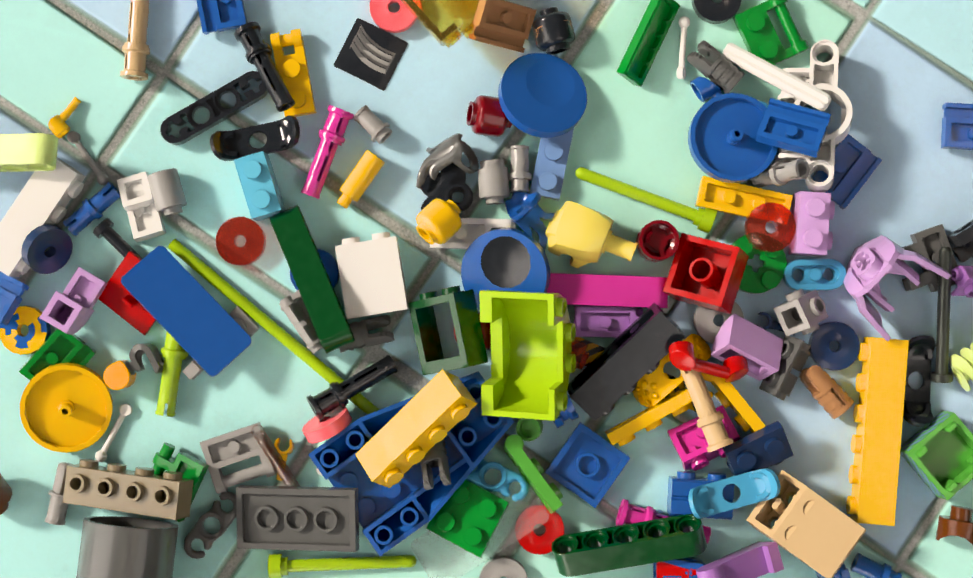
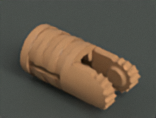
M813 365L799 373L800 380L805 384L804 386L812 393V397L824 407V410L830 414L832 419L841 416L854 403V400L843 391L835 379L831 378L820 366Z

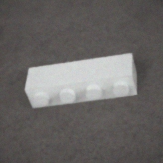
M59 158L56 161V170L34 171L0 222L1 272L7 276L19 277L30 269L23 261L21 254L25 238L35 228L46 224H58L67 213L65 207L71 198L74 199L80 194L84 187L82 182L86 177Z

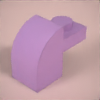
M78 267L63 293L58 291L54 293L40 319L66 334L73 335L77 333L95 311L92 308L108 283Z

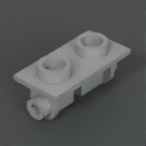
M299 290L291 296L289 295L282 299L279 304L281 306L280 309L285 312L307 345L306 348L313 354L322 349L323 347Z

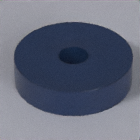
M46 224L35 228L27 235L22 245L21 254L25 264L32 270L40 274H50L58 271L68 262L72 254L73 244L70 236L60 227Z
M826 322L819 325L820 328L812 332L808 343L811 346L809 352H811L810 356L813 361L824 369L835 371L843 370L852 365L858 357L860 342L856 332L842 322ZM833 340L837 341L839 345L835 352L829 348L830 342Z

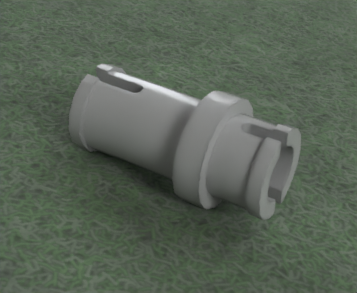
M510 146L511 173H508L509 181H511L510 193H529V181L532 180V173H529V146Z

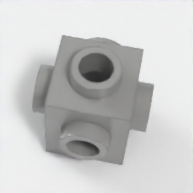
M802 288L785 295L786 302L773 308L786 336L800 331L803 335L816 331L820 328L818 323L829 317L826 312L825 303L819 297L816 289L804 293Z

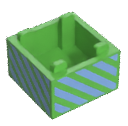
M942 410L934 417L930 426L922 427L901 445V456L937 497L949 500L973 479V434L954 412Z

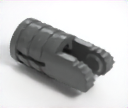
M701 41L697 47L699 52L690 53L687 56V61L722 89L725 94L729 93L745 73L734 66L732 62L727 60L724 55L708 42Z
M390 315L378 316L349 324L355 341L340 347V352L394 341V335L390 331L369 334L368 332L381 327H387L391 324Z
M444 439L436 443L420 461L425 490L433 489L434 487L432 468L439 467L442 483L444 485L452 484Z

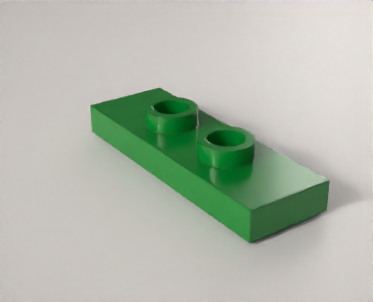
M651 0L617 69V73L633 85L639 87L643 85L680 7L675 0Z

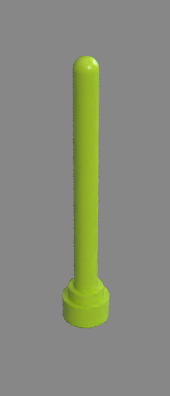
M583 167L578 168L575 172L578 179L691 220L698 230L706 233L710 232L717 215V210L700 207L697 210Z
M269 554L268 576L269 578H282L283 575H288L289 572L407 568L415 566L417 560L413 555L288 560V557H282V554Z

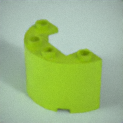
M480 290V322L490 323L491 378L481 384L482 415L555 421L560 412L567 409L570 373H574L576 368V356L571 354L572 342H574L576 336L575 323H570L566 298H563L559 293Z

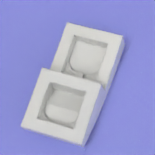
M146 171L117 180L122 205L127 211L133 239L137 243L166 234L161 212L158 213L155 207Z

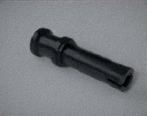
M257 22L246 23L235 31L234 36L237 41L242 43L246 51L245 57L247 61L255 65L276 105L277 111H286L294 106L295 101L271 58L272 48L263 40L260 34L261 27Z
M387 355L343 382H332L329 384L328 389L314 397L309 395L306 399L317 419L321 421L324 419V415L339 406L342 408L346 407L350 398L372 387L388 376L397 373L398 369L392 358Z

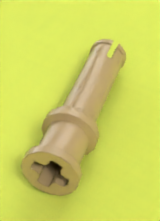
M131 0L128 38L127 42L122 46L125 60L124 70L120 71L121 78L135 81L148 80V74L145 71L146 58L150 54L149 45L146 44L149 0Z
M680 370L699 417L698 423H696L697 427L702 428L708 443L707 452L709 453L733 444V438L728 437L722 422L724 419L723 413L721 414L720 411H716L701 372Z

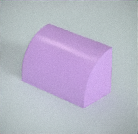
M734 313L718 331L713 342L711 356L722 362L731 356H742L748 362L749 371L747 375L761 381L779 371L783 339Z

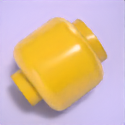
M436 198L418 213L416 217L418 224L416 230L429 244H444L462 227V220L459 216L461 210L452 200L444 201Z

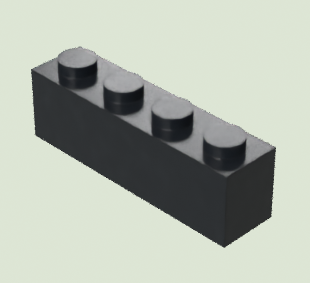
M653 303L568 384L567 391L569 397L594 421L601 415L606 416L612 411L615 402L620 397L630 394L636 388L637 382L645 374H650L656 370L660 360L669 353V346L674 342L682 341L686 336L680 327L656 303Z

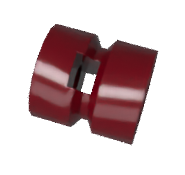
M656 220L646 224L640 230L635 242L638 243L636 250L639 255L646 261L655 263L662 262L671 257L678 249L680 241L679 234L672 224L667 221Z

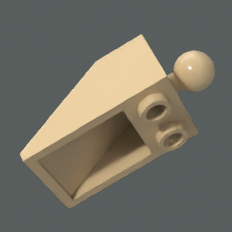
M781 470L778 475L781 486L779 495L776 498L758 502L746 520L756 530L776 542L825 578H833L866 532V529L812 489ZM794 495L792 501L788 503L789 497ZM775 519H778L775 521V525L771 528V522Z

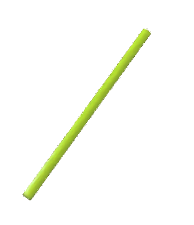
M174 239L168 245V248L328 383H341L344 381L342 377L177 239ZM361 393L349 399L367 415L380 410Z

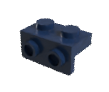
M779 421L722 448L727 458L726 464L733 476L780 464L785 459L793 456L787 436Z

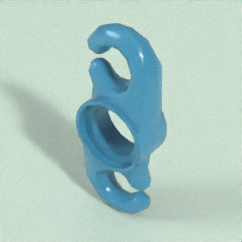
M484 459L477 465L476 471L471 472L466 480L489 492H500L505 497L510 496V483L514 481L519 482L521 485L520 492L512 495V500L515 502L525 498L529 492V484L524 476L497 462H486ZM490 469H497L502 474L501 481L496 485H489L484 480L486 472Z

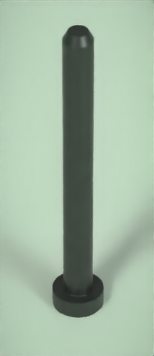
M941 247L939 250V266L951 274L952 250L950 247ZM938 275L936 368L934 372H931L930 381L950 383L953 382V373L948 372L951 277L946 279Z

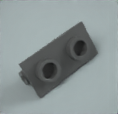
M785 335L779 371L763 379L759 389L783 401L786 396L789 397L798 377L790 372L792 368L800 372L802 371L811 354L809 352L811 346L804 343L805 341Z

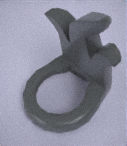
M454 134L437 146L427 148L426 151L430 155L423 161L417 177V188L423 185L428 174L433 180H436L438 173L451 163H454L468 174L475 173L479 169L478 159L474 151L461 140L462 134ZM463 152L469 160L470 167L465 166L461 161Z

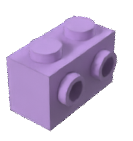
M799 191L792 194L788 255L815 257L827 255V250H831L833 243V234L829 232V219L832 220L834 217L835 203L831 201V193Z

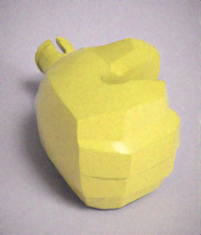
M566 201L561 209L556 211L545 232L548 239V251L557 256L561 254L571 256L570 265L574 268H580L588 263H597L601 254L605 253V251L631 262L638 243L612 234L611 228L614 220L573 201Z

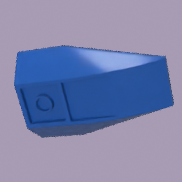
M479 371L460 378L477 402V405L444 438L452 484L444 485L440 479L439 467L432 468L434 487L433 489L425 490L421 464L419 462L414 464L403 475L400 482L388 488L372 482L355 455L413 397L358 418L343 431L308 454L326 480L329 479L334 487L358 488L359 523L363 527L362 532L379 556H382L429 522L514 423L510 417L482 415L481 384L485 380Z

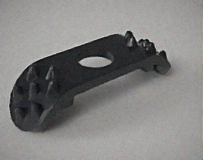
M288 115L281 120L232 131H217L211 135L210 146L214 155L223 161H234V159L264 151L267 154L290 149L298 143L300 126L295 116ZM263 133L266 135L267 142L262 148L257 149L250 145V138L253 134Z
M926 335L911 338L908 346L903 418L911 425L917 427H928L934 419L930 403L931 360L933 359L936 343L933 337ZM915 371L919 372L923 377V383L918 389H912L908 384L909 375Z

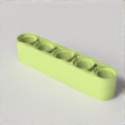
M44 133L0 134V172L56 170L59 138Z

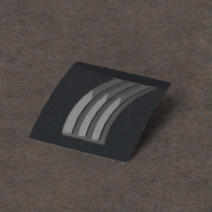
M357 18L334 63V67L384 91L408 43L383 29Z

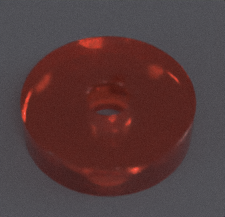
M770 202L757 206L749 213L745 221V235L749 243L754 248L763 252H776L784 249L792 242L796 233V222L793 214L788 208L778 203ZM767 222H772L775 225L773 233L766 231L765 225Z
M234 217L227 220L220 226L216 235V248L220 256L228 263L238 266H246L256 262L262 256L266 247V236L262 227L254 220L246 217ZM239 236L246 238V243L243 247H238L236 244V239Z

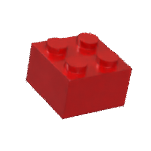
M682 233L663 292L675 300L731 314L749 256L740 247Z

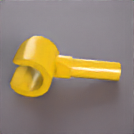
M76 97L64 112L49 120V129L59 139L70 131V127L65 121L69 119L70 115L81 103Z
M279 437L275 440L274 448L277 449L281 455L279 458L285 461L283 464L286 465L288 455L294 450V443L290 439L289 448L286 451H281L279 448L281 438ZM277 473L276 480L282 481Z

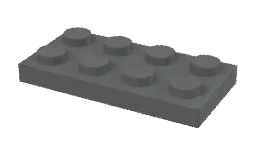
M252 485L236 487L238 549L356 552L359 550L358 488Z

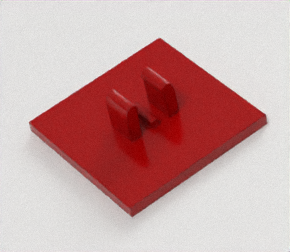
M129 251L107 282L108 284L100 295L99 300L140 333L146 335L156 320L121 283V278L142 260L135 253Z

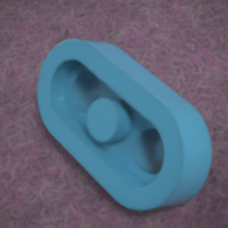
M835 259L794 260L787 264L784 270L783 281L787 287L793 290L801 288L803 290H833L843 284L846 270L842 263ZM796 269L802 272L800 281H796L793 278V272ZM826 269L831 270L833 274L829 281L823 276Z

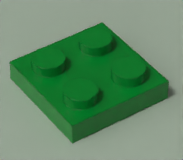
M465 479L430 520L426 529L482 558L510 503Z

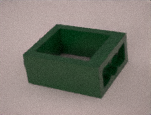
M460 286L441 289V296H438L437 291L419 294V301L408 303L423 375L439 373L442 369L450 371L488 362L473 289L461 291ZM449 302L460 355L444 358L433 306Z

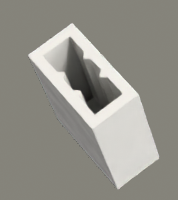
M390 232L372 234V240L360 242V237L342 239V245L335 246L347 319L409 310L399 243L396 236L390 237Z

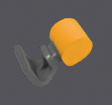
M150 343L133 346L129 353L131 361H116L105 369L103 374L105 384L112 390L125 389L133 385L136 380V371L140 372L145 369L142 363V355L145 353L154 372L162 373L164 360L157 347Z

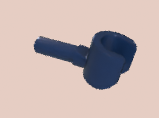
M758 313V315L765 316L768 319V325L761 328L784 332L781 324L772 320L768 313Z

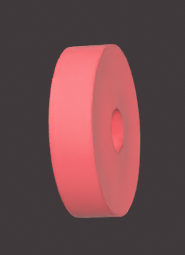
M370 0V13L373 21L380 29L389 33H401L408 30L415 23L419 13V6L417 0ZM396 3L400 6L398 12L392 13L389 11V6Z
M339 406L324 415V419L321 421L316 416L304 425L302 431L309 443L322 442L343 431L351 423L352 417L346 407L342 408Z

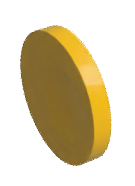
M75 363L55 364L41 370L30 380L20 401V417L26 432L36 443L56 452H76L93 445L107 430L113 413L112 395L102 377L92 369Z

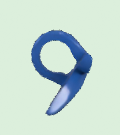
M514 192L511 199L505 201L507 213L526 234L532 237L530 228L537 233L539 244L545 252L547 244L545 232L547 228L540 218L549 220L554 217L555 213H545L538 205L541 195L538 192L532 194Z

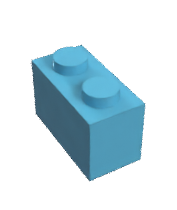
M264 151L234 159L251 219L261 221L284 211V203L269 155Z

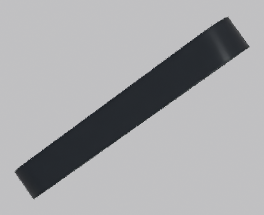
M257 71L247 72L171 115L161 124V136L165 141L173 145L184 144L258 102L268 93L263 80L259 85L260 91L258 93H255L253 90L244 93L248 98L243 101L242 95L235 88L240 85V88L244 91L251 86L249 82L251 79L254 78L259 82L262 80L261 76ZM225 93H233L236 96V104L230 109H224L220 104V99ZM199 108H207L210 112V118L204 124H198L194 120V113ZM187 115L188 122L195 129L191 131L186 126L179 131L181 135L179 138L173 135L169 136L168 133L172 131L171 125L175 124L179 127L186 124L187 122L183 120V117Z

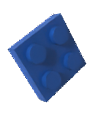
M579 422L549 464L545 473L596 508L628 463L630 457Z

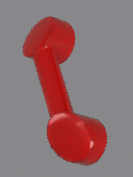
M688 341L674 342L668 348L671 363L682 371L694 370L725 379L726 383L741 379L749 371L747 359L742 356L728 357L723 361V365L695 358L694 346Z

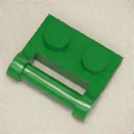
M768 0L733 17L748 52L773 65L809 49L807 41L802 40L785 4L788 2L787 0ZM773 9L791 44V47L787 49L783 48L767 12Z

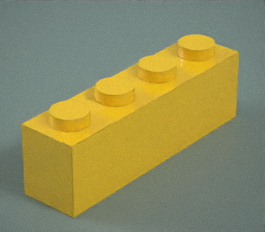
M442 369L355 455L372 482L391 488L400 482L403 475L414 464L419 463L436 443L442 441L459 421L465 419L469 415L470 410L477 405V402L459 377Z

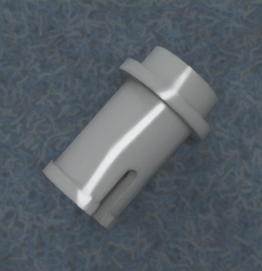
M367 105L363 106L353 117L372 136L371 140L373 142L377 141L381 144L392 133V130L389 128L390 124L388 122L383 123Z

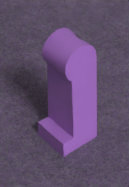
M758 541L696 569V574L698 578H757L767 573H776L784 570V566L776 542Z

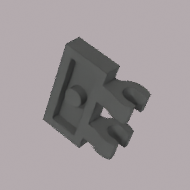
M943 224L911 234L910 237L913 244L902 247L905 250L919 253L939 265L940 248H951ZM953 252L951 270L958 266ZM922 267L923 273L919 274L920 284L918 286L908 278L902 279L905 291L915 290L925 285L929 286L930 292L938 291V274ZM951 279V286L955 285V281Z

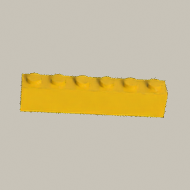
M864 337L863 343H860L858 359L862 361L861 373H858L856 377V391L859 392V404H855L853 419L854 422H857L856 435L854 434L851 439V451L855 455L854 465L850 466L848 474L849 483L852 484L851 496L847 497L846 512L857 523L895 526L909 340L890 339L887 342L884 338Z

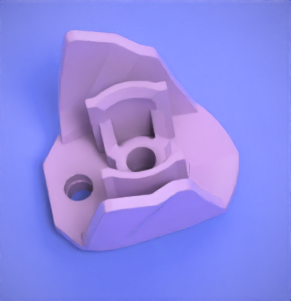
M881 235L854 249L845 269L846 276L843 283L848 293L856 300L859 312L888 342L891 337L883 328L882 317L864 294L885 311L893 312L895 308L881 294L880 280L886 274L905 275L916 286L920 284V275L903 260L913 261L926 270H931L946 279H949L952 275L919 253L905 250Z

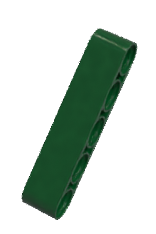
M296 205L270 216L269 219L325 353L354 342L355 338L299 206Z
M685 514L563 535L553 541L551 548L559 573L566 577H573L697 556L705 551L707 543L701 519H697L693 514Z

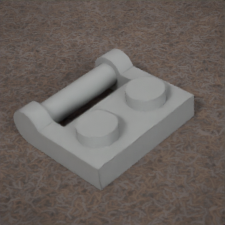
M260 422L200 442L206 463L209 465L208 469L213 485L218 494L228 491V487L264 475L267 477L277 475V471L271 464L273 462L269 461L264 453L266 451L262 450L254 437L258 431H263L261 426H255L261 425ZM257 455L260 457L261 464L225 476L222 474L221 467Z

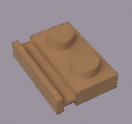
M479 0L473 20V25H475L473 33H470L468 38L524 53L525 48H523L525 39L528 40L537 10L505 0Z

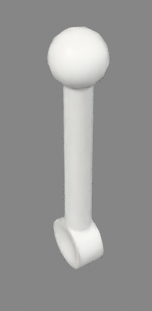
M683 16L678 21L681 27L679 67L677 68L678 79H685L686 37L690 19Z
M123 404L120 406V415L102 449L95 454L97 461L104 462L107 459V451L125 417L132 413L131 405Z

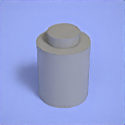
M166 169L148 175L147 179L157 212H164L165 217L183 212L182 207L187 205L177 169Z

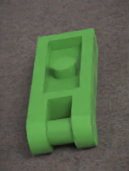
M516 434L508 436L503 445L505 453L522 476L525 477L549 513L552 514L563 505L560 501L563 498L562 493L553 482L548 484L541 474L545 471L535 457L529 459L523 451V439Z

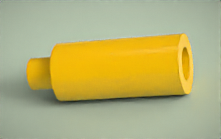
M366 150L339 189L342 195L337 203L347 209L353 200L358 202L385 162Z

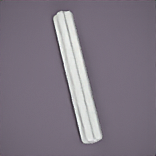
M728 43L723 50L722 55L736 66L812 107L825 111L830 105L832 99L829 94L733 43Z

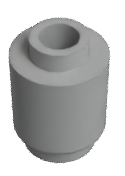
M502 159L480 161V169H477L479 199H486L487 205L504 203V198L510 197L508 167H505L504 160Z

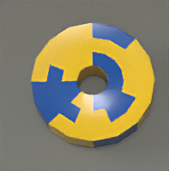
M30 306L18 307L7 326L0 322V339L3 345L11 352L20 355L35 353L51 334L50 324L40 319L43 312ZM23 325H26L29 328V332L26 336H24L21 333V327Z

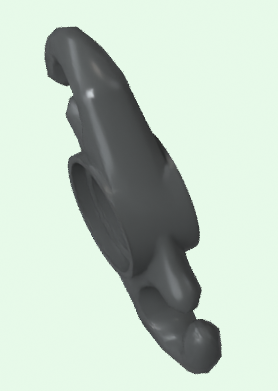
M227 491L219 495L221 500L229 499L232 501L233 509L231 511H223L221 502L218 500L214 501L212 508L199 518L185 537L184 550L188 556L194 559L204 558V551H194L192 549V541L195 539L202 540L204 549L209 550L213 542L225 533L236 518V495ZM215 517L219 520L221 527L218 533L211 534L205 530L204 522L206 518Z

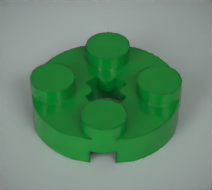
M749 233L736 239L731 245L740 247L749 256L748 259H753L755 254L759 256V260L763 261V267H758L757 272L752 271V266L746 264L739 290L750 294H757L777 287L784 277V270L787 266L786 254L782 244L764 233Z

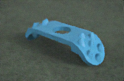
M762 468L694 487L689 491L688 501L693 515L697 519H702L776 498L780 493L781 486L779 478L773 470ZM728 484H734L740 490L739 499L732 503L727 502L722 494L724 487Z

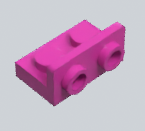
M723 405L717 407L716 411H720L721 414L723 413L724 419L722 422L728 437L733 438L734 442L739 440L740 436ZM699 417L667 431L685 471L703 469L709 464L710 460L719 456L721 458L726 457L722 448L707 452L708 443L702 428H698L696 424Z

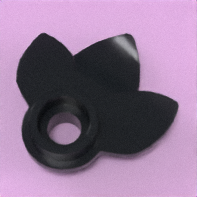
M451 163L438 173L436 180H433L428 174L425 182L420 187L422 192L428 197L423 202L421 210L436 198L444 201H453L452 196L455 192H462L464 199L460 203H454L457 204L461 212L467 210L473 202V192L465 183L466 172L454 163Z

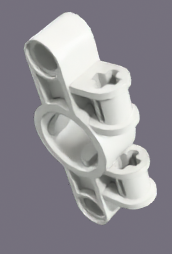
M826 39L819 40L812 46L810 68H785L782 70L829 94L832 101L841 107V126L831 134L826 132L817 158L778 148V154L775 155V162L783 161L787 163L797 159H804V162L807 161L810 172L808 177L805 178L806 185L812 192L825 193L833 185L835 145L843 141L848 135L853 113L849 97L838 88V47L834 42ZM821 53H828L833 58L828 62H820L816 57ZM781 90V94L777 97V100L803 107L807 104ZM820 170L827 173L828 178L824 182H815L812 180L811 175L815 171Z

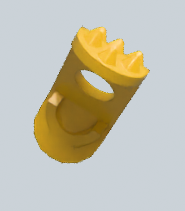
M691 334L683 340L693 344L694 356L697 359L707 361L711 357L709 345L700 336ZM669 353L660 360V364L655 371L645 374L637 382L636 388L632 391L636 400L645 407L652 408L684 381L682 374L676 379H669L664 375V365L670 361Z

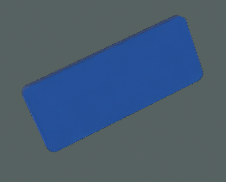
M156 247L121 278L122 285L209 376H217L251 345V337L165 247Z

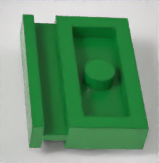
M56 328L19 372L31 380L41 370L55 364L75 363L85 366L95 355L96 351L88 347L75 334H66Z

